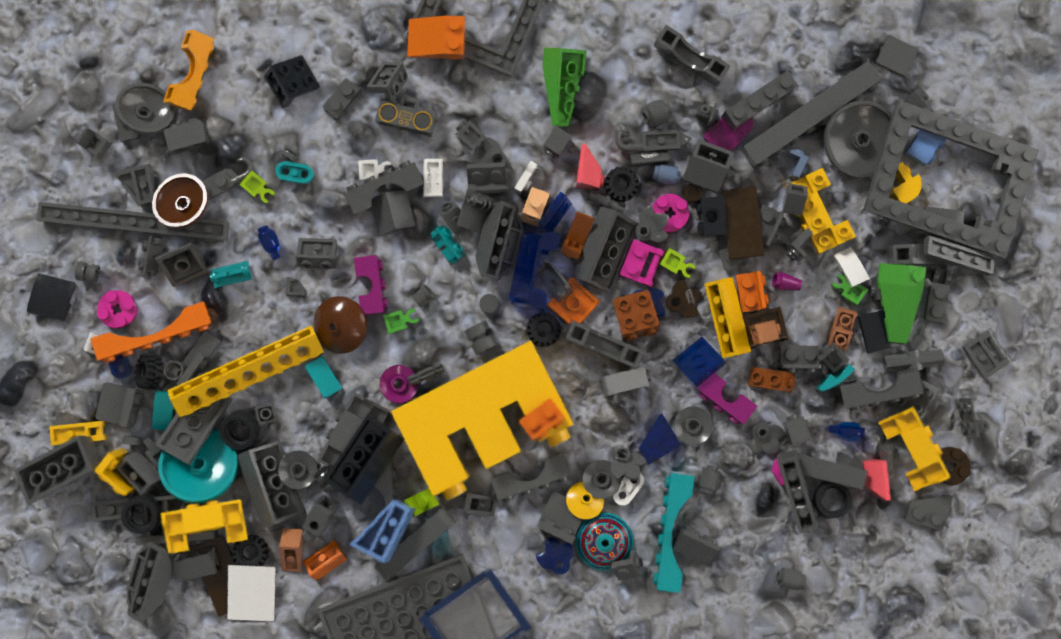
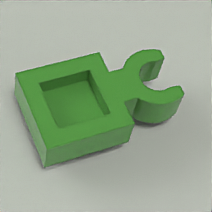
M839 274L836 278L841 281V285L833 282L831 287L835 290H842L843 292L840 296L857 306L868 289L860 284L851 288L849 283L846 282L845 277Z
M416 309L408 310L405 315H403L402 310L384 315L388 333L392 334L407 329L406 323L408 322L412 324L418 323V318L415 320L410 318V315L416 312Z

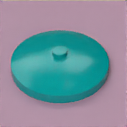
M213 429L190 466L162 451L158 463L159 476L166 490L175 498L194 504L209 502L224 494L234 482L238 471L237 453L235 449L230 448L224 443L220 432Z

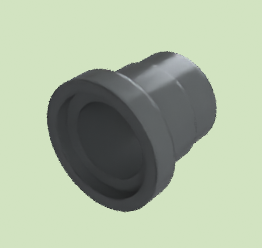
M423 284L421 289L412 298L420 307H423L429 301L435 300L436 296L426 284Z

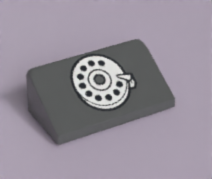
M667 150L633 152L629 154L630 166L632 167L668 164L670 161Z

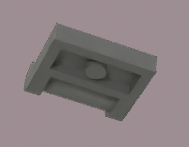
M991 328L962 346L983 379L988 378L1012 362L1011 357L1006 355L994 337V332ZM985 339H987L991 347L994 349V351L1000 358L999 362L996 361V359L984 343Z

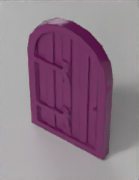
M721 118L703 138L710 144L732 151L751 132L753 120H749L746 124L731 132Z

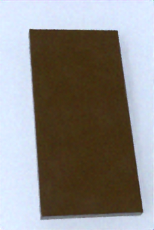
M756 186L722 190L725 204L729 260L764 256Z
M224 535L191 549L196 550L215 546V552L219 561V565L216 566L217 572L216 574L202 576L218 617L228 613V565H235Z

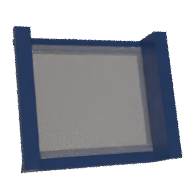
M489 568L425 611L420 618V621L433 639H511L522 630L526 632L531 628L492 569L489 570Z

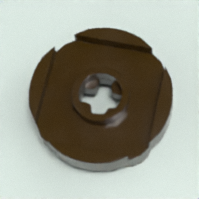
M941 448L943 454L940 455L944 465L947 466L948 461L955 465L952 471L947 469L950 478L941 483L946 485L962 483L969 477L971 472L968 456L959 448Z

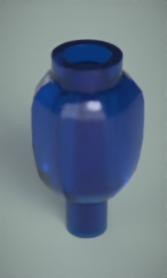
M268 225L259 228L258 240L264 251L270 253L273 260L281 258L278 252L280 243L275 231L271 228L269 229Z
M841 422L837 426L829 425L828 433H835L842 440L856 442L859 439H864L865 427H861L859 423Z

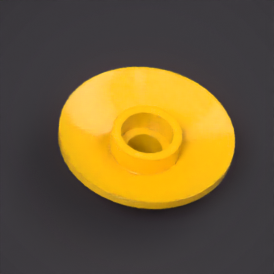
M582 481L574 484L568 490L566 505L572 515L579 519L588 520L596 517L602 511L604 499L595 498L588 493ZM583 496H588L590 500L588 502L584 501Z

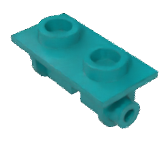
M444 225L435 228L436 230L430 233L431 239L438 248L445 245L446 248L441 252L452 265L459 258L466 256L463 252V247L454 240L449 228Z
M248 261L211 269L210 279L211 282H214L215 288L252 280Z

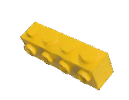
M733 277L705 283L722 358L751 352Z

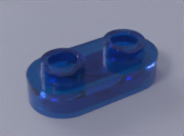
M120 355L115 357V361L108 363L111 374L116 378L124 379L131 373L132 367L129 357ZM120 366L125 367V371L123 373L119 371Z

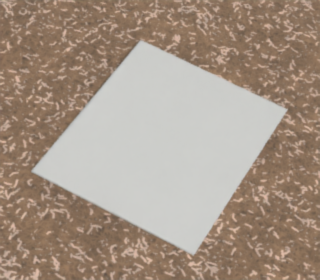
M228 565L227 620L274 621L275 567Z

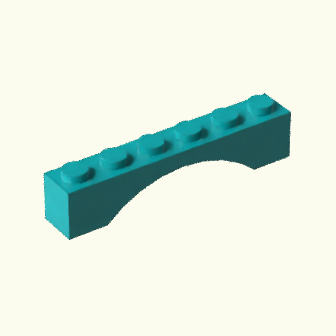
M669 472V476L665 478L667 496L664 495L662 501L665 513L660 517V526H663L662 534L658 535L657 545L660 546V553H656L655 565H658L657 573L653 574V584L657 590L676 593L681 591L683 573L678 567L673 554L672 530L678 512L692 496L695 477L693 475Z

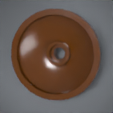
M191 174L173 175L164 180L156 189L152 199L153 213L167 227H187L196 222L205 212L208 204V191L204 183L196 176Z
M336 296L325 300L318 307L314 316V330L319 342L327 350L338 354H345L356 350L363 343L367 334V319L360 305L354 300L344 296Z

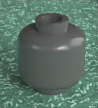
M656 100L646 104L642 111L645 123L651 127L668 123L672 114L670 105L666 104L663 100Z

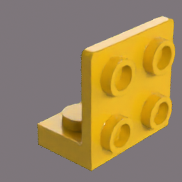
M122 447L107 453L94 472L98 474L100 480L108 482L116 493L125 496L135 491V489L132 487V484H129L127 478H124L119 473V470H116L118 464L128 453Z

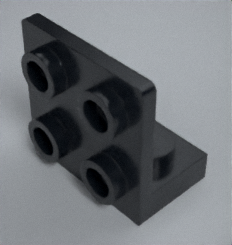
M302 55L271 65L264 75L282 109L288 107L294 98L320 88L318 81Z

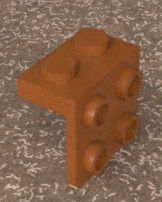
M648 290L618 297L613 300L622 341L627 340V342L637 340L639 336L645 335L650 337L657 334L660 324Z

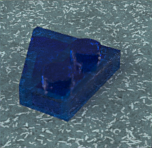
M661 413L638 449L647 461V464L650 465L681 446V443Z

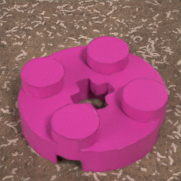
M665 194L660 196L652 205L655 214H665V211H668L669 208L675 212V215L669 218L667 225L663 229L667 233L681 229L688 221L689 208L687 202L678 195Z
M121 290L108 291L98 303L97 316L106 326L119 329L133 323L137 316L138 308L134 301L135 299L129 293ZM120 304L122 312L115 314L113 308Z

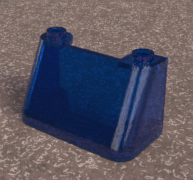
M545 231L528 232L523 235L509 294V300L513 306L545 313L547 295L543 290L534 288L541 254L548 255L549 251L559 248L561 233Z

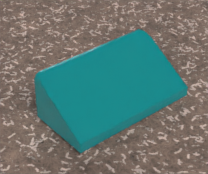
M323 356L305 365L306 370L325 399L343 389Z

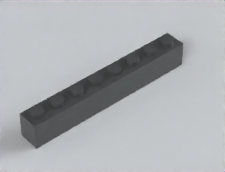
M867 61L741 148L742 153L753 168L757 165L761 168L769 162V157L772 155L777 157L783 153L785 146L788 144L793 146L799 142L801 135L804 133L809 135L815 131L817 124L820 122L822 125L827 123L831 115L839 108L851 101H859L863 98L861 94L866 91L870 93L879 87L877 83L882 80L871 63Z

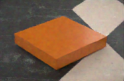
M571 277L567 282L572 287L573 292L560 303L553 297L547 304L568 325L570 320L581 324L600 303L593 294Z

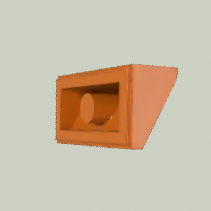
M333 540L304 560L303 563L310 577L317 581L346 561L347 557L336 540Z

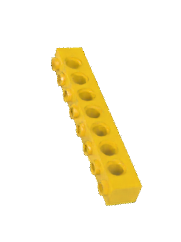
M311 325L169 389V398L179 417L190 415L202 407H208L215 401L225 399L237 391H243L255 383L263 382L266 378L280 374L292 366H298L303 361L316 358L324 351Z

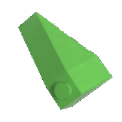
M544 48L543 73L552 126L569 125L575 105L573 99L575 93L579 92L580 86H578L579 79L585 72L587 50Z
M879 263L877 284L882 294L881 305L884 307L886 316L884 322L888 342L907 344L924 288L926 267Z

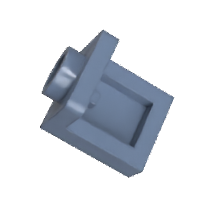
M791 149L787 156L796 160V163L789 178L796 181L799 177L805 175L808 168L805 165L809 157L805 156V152L802 150Z

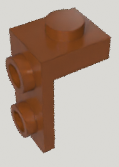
M581 212L576 213L560 253H563L568 258L579 259L594 222L593 217Z
M750 368L749 386L792 393V389H794L796 384L795 374L771 369Z

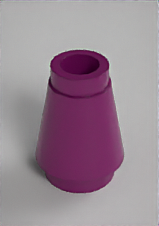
M782 271L780 273L776 272L772 279V287L776 288V290L800 291L802 280Z

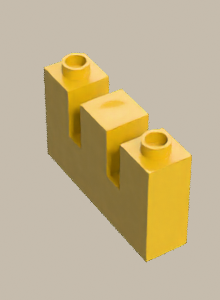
M532 341L391 411L432 495L434 496L442 492L446 501L467 491L463 481L470 477L450 434L465 427L487 469L521 452V448L501 408L518 401L526 416L551 398L564 415L562 419L564 423L556 429H553V427L549 428L546 431L548 435L538 441L546 439L550 448L571 438L567 428L574 425Z

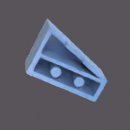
M393 500L349 545L383 563L390 562L416 509L400 500Z

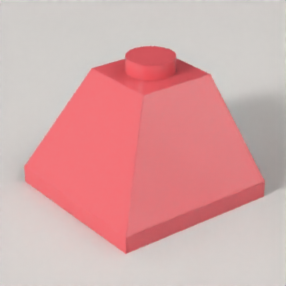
M582 144L576 188L599 191V187L604 184L605 175L601 174L602 169L587 145Z
M879 459L862 460L863 470L868 471L864 488L876 498L891 500L887 462Z

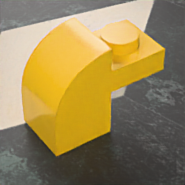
M903 161L899 163L896 178L901 185L891 190L890 197L907 204L920 193L922 181L919 174L912 178L910 168L906 164L904 165Z

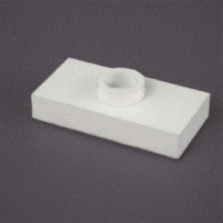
M424 159V198H443V159Z

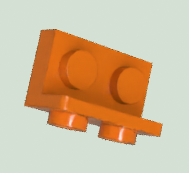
M761 271L735 275L741 312L766 309L769 301L767 293L764 294L763 286L766 285L764 274L761 275Z
M549 398L519 420V422L532 440L537 439L539 441L548 435L546 431L549 428L553 427V429H556L564 423L562 421L564 415L553 400Z

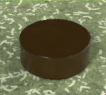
M688 184L683 190V197L689 203L698 202L703 194L702 188L692 184Z

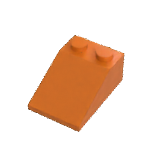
M445 15L409 19L407 57L464 60L465 16Z

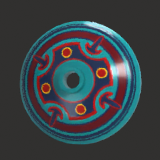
M602 512L592 519L584 520L576 534V549L580 558L586 565L596 570H612V562L628 559L633 549V535L630 527L622 518L612 513ZM603 540L609 541L607 546H602L601 542Z

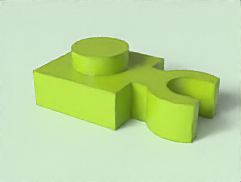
M253 170L240 183V186L253 197L260 194L261 200L264 203L269 202L265 198L267 192L273 196L275 195L272 189L264 188L267 182Z
M671 248L667 250L659 264L674 274H677L678 270L681 271L682 276L685 278H690V275L686 273L687 267L693 270L696 268L691 263H683L686 257Z

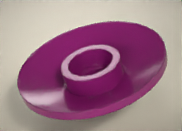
M394 365L387 368L380 378L381 393L387 400L393 403L409 401L415 395L418 384L411 386L407 377L415 373L404 365ZM396 381L400 382V388L394 386Z

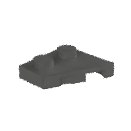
M150 164L114 173L115 177L124 185L125 190L132 195L133 200L138 206L152 204L156 186Z

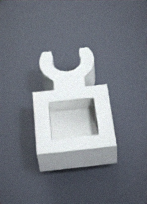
M377 159L358 160L359 180L373 175L375 178L379 177L378 173L384 171V166L391 165V162L385 161L378 165Z
M530 161L515 187L517 193L522 195L523 191L527 192L532 184L530 181L531 176L537 168L536 163Z

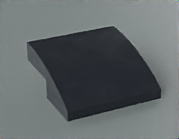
M38 273L29 298L27 313L65 322L71 308L70 300L76 289V283Z
M884 310L857 316L867 353L905 344L888 342Z

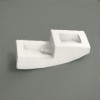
M851 247L833 255L840 271L844 273L851 288L870 279Z

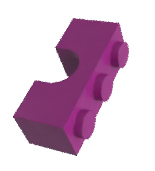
M377 255L354 258L356 277L358 279L369 278L373 285L370 293L358 296L359 305L364 311L365 316L386 313L385 309L388 308V300L383 295L386 284L385 279L381 278V271L384 270L382 259H379Z
M709 371L695 389L699 392L697 395L704 401L710 400L714 403L712 407L718 412L722 413L724 411L729 415L728 419L734 424L738 425L740 423L744 425L758 406L743 394H739L733 402L725 401L721 392L727 382L714 372Z

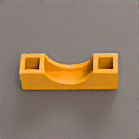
M186 30L181 49L189 59V72L180 83L169 84L164 103L182 110H191L195 106L197 91L202 86L201 78L203 72L207 70V60L214 49V38L196 30Z

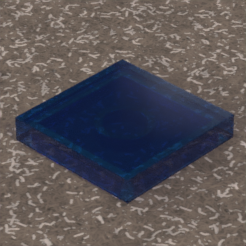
M703 337L699 338L673 359L674 364L695 387H698L726 364L725 360Z

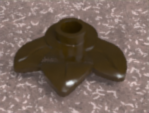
M679 281L673 286L672 294L667 296L665 300L666 308L671 312H678L686 318L695 317L699 314V311L694 305L699 301L702 292L696 289H687L686 281ZM673 299L678 301L677 306L671 304Z

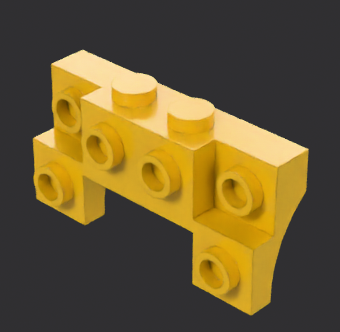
M823 168L791 183L807 187V199L802 215L795 216L799 217L802 222V231L809 228L813 232L809 239L817 255L856 237L848 220L834 226L824 207L818 191L831 184Z
M914 406L878 421L886 439L901 434L917 468L906 472L905 475L909 479L914 491L950 478V474L941 459L940 454H943L938 443L934 444L931 438L934 435L930 427H925Z
M241 499L223 503L209 501L206 502L205 506L198 507V504L187 505L186 509L161 513L168 554L189 551L187 536L189 534L223 528L226 529L228 543L248 540Z

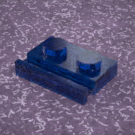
M559 192L539 221L540 226L550 235L572 205L569 198L562 192Z

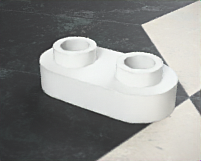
M640 473V478L636 483H631L630 479L624 476L619 490L613 495L614 501L619 505L629 504L644 483L643 475ZM625 492L626 497L623 499L619 498V493Z

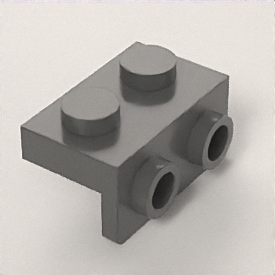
M809 228L803 231L800 229L789 238L791 242L784 249L791 260L800 261L807 256L800 246L813 234Z

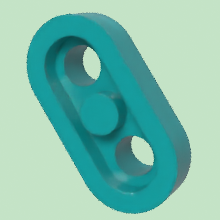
M283 161L275 169L277 177L282 181L309 184L314 179L313 169L305 164ZM289 169V174L284 175L283 171ZM307 172L308 176L302 178V173Z

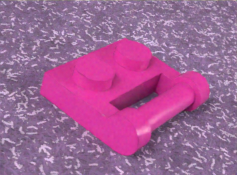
M634 239L620 276L652 287L654 283L652 281L661 257L665 255V251ZM649 253H652L654 257L646 277H640Z

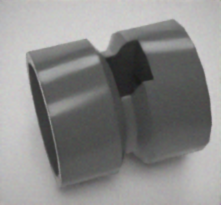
M487 321L478 323L464 331L468 340L473 342L472 348L476 356L498 345L494 335L489 334L491 329Z

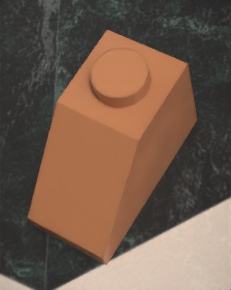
M775 320L749 326L754 345L777 340L779 335H781L780 326L778 323H775Z
M283 528L279 545L282 571L302 572L303 529Z

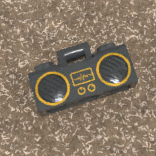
M402 95L400 103H398L397 99L391 102L386 97V99H380L375 121L380 125L432 137L437 112L430 106L420 108L421 99ZM404 104L415 105V107H406Z

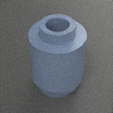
M655 164L653 180L672 186L675 185V182L679 183L681 172L678 171V167Z

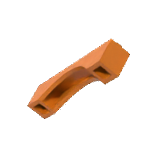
M203 301L185 307L172 324L154 334L143 337H125L108 332L90 338L97 361H104V364L115 361V357L120 355L128 357L134 355L136 350L142 349V351L154 348V344L160 343L164 345L170 343L172 338L178 336L180 339L191 336L190 332L198 330V333L207 331L213 323L207 305Z

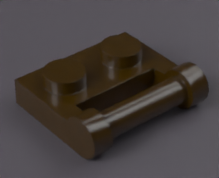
M780 307L743 316L751 350L767 343L788 340ZM775 320V323L779 324L781 330L779 339L754 345L749 326Z

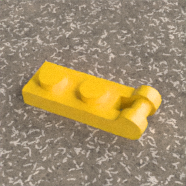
M105 421L49 426L51 445H61L78 435L91 436V428H96V435L91 436L93 441L107 440L106 434H104Z

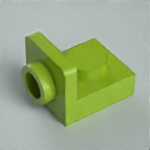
M429 488L405 500L407 505L416 509L412 517L439 505L436 496L432 495Z

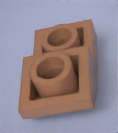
M837 307L828 345L835 342L840 349L847 351L857 311Z

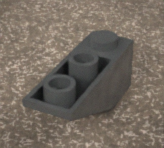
M899 244L887 247L888 264L910 266L946 264L945 262L923 256L924 245Z

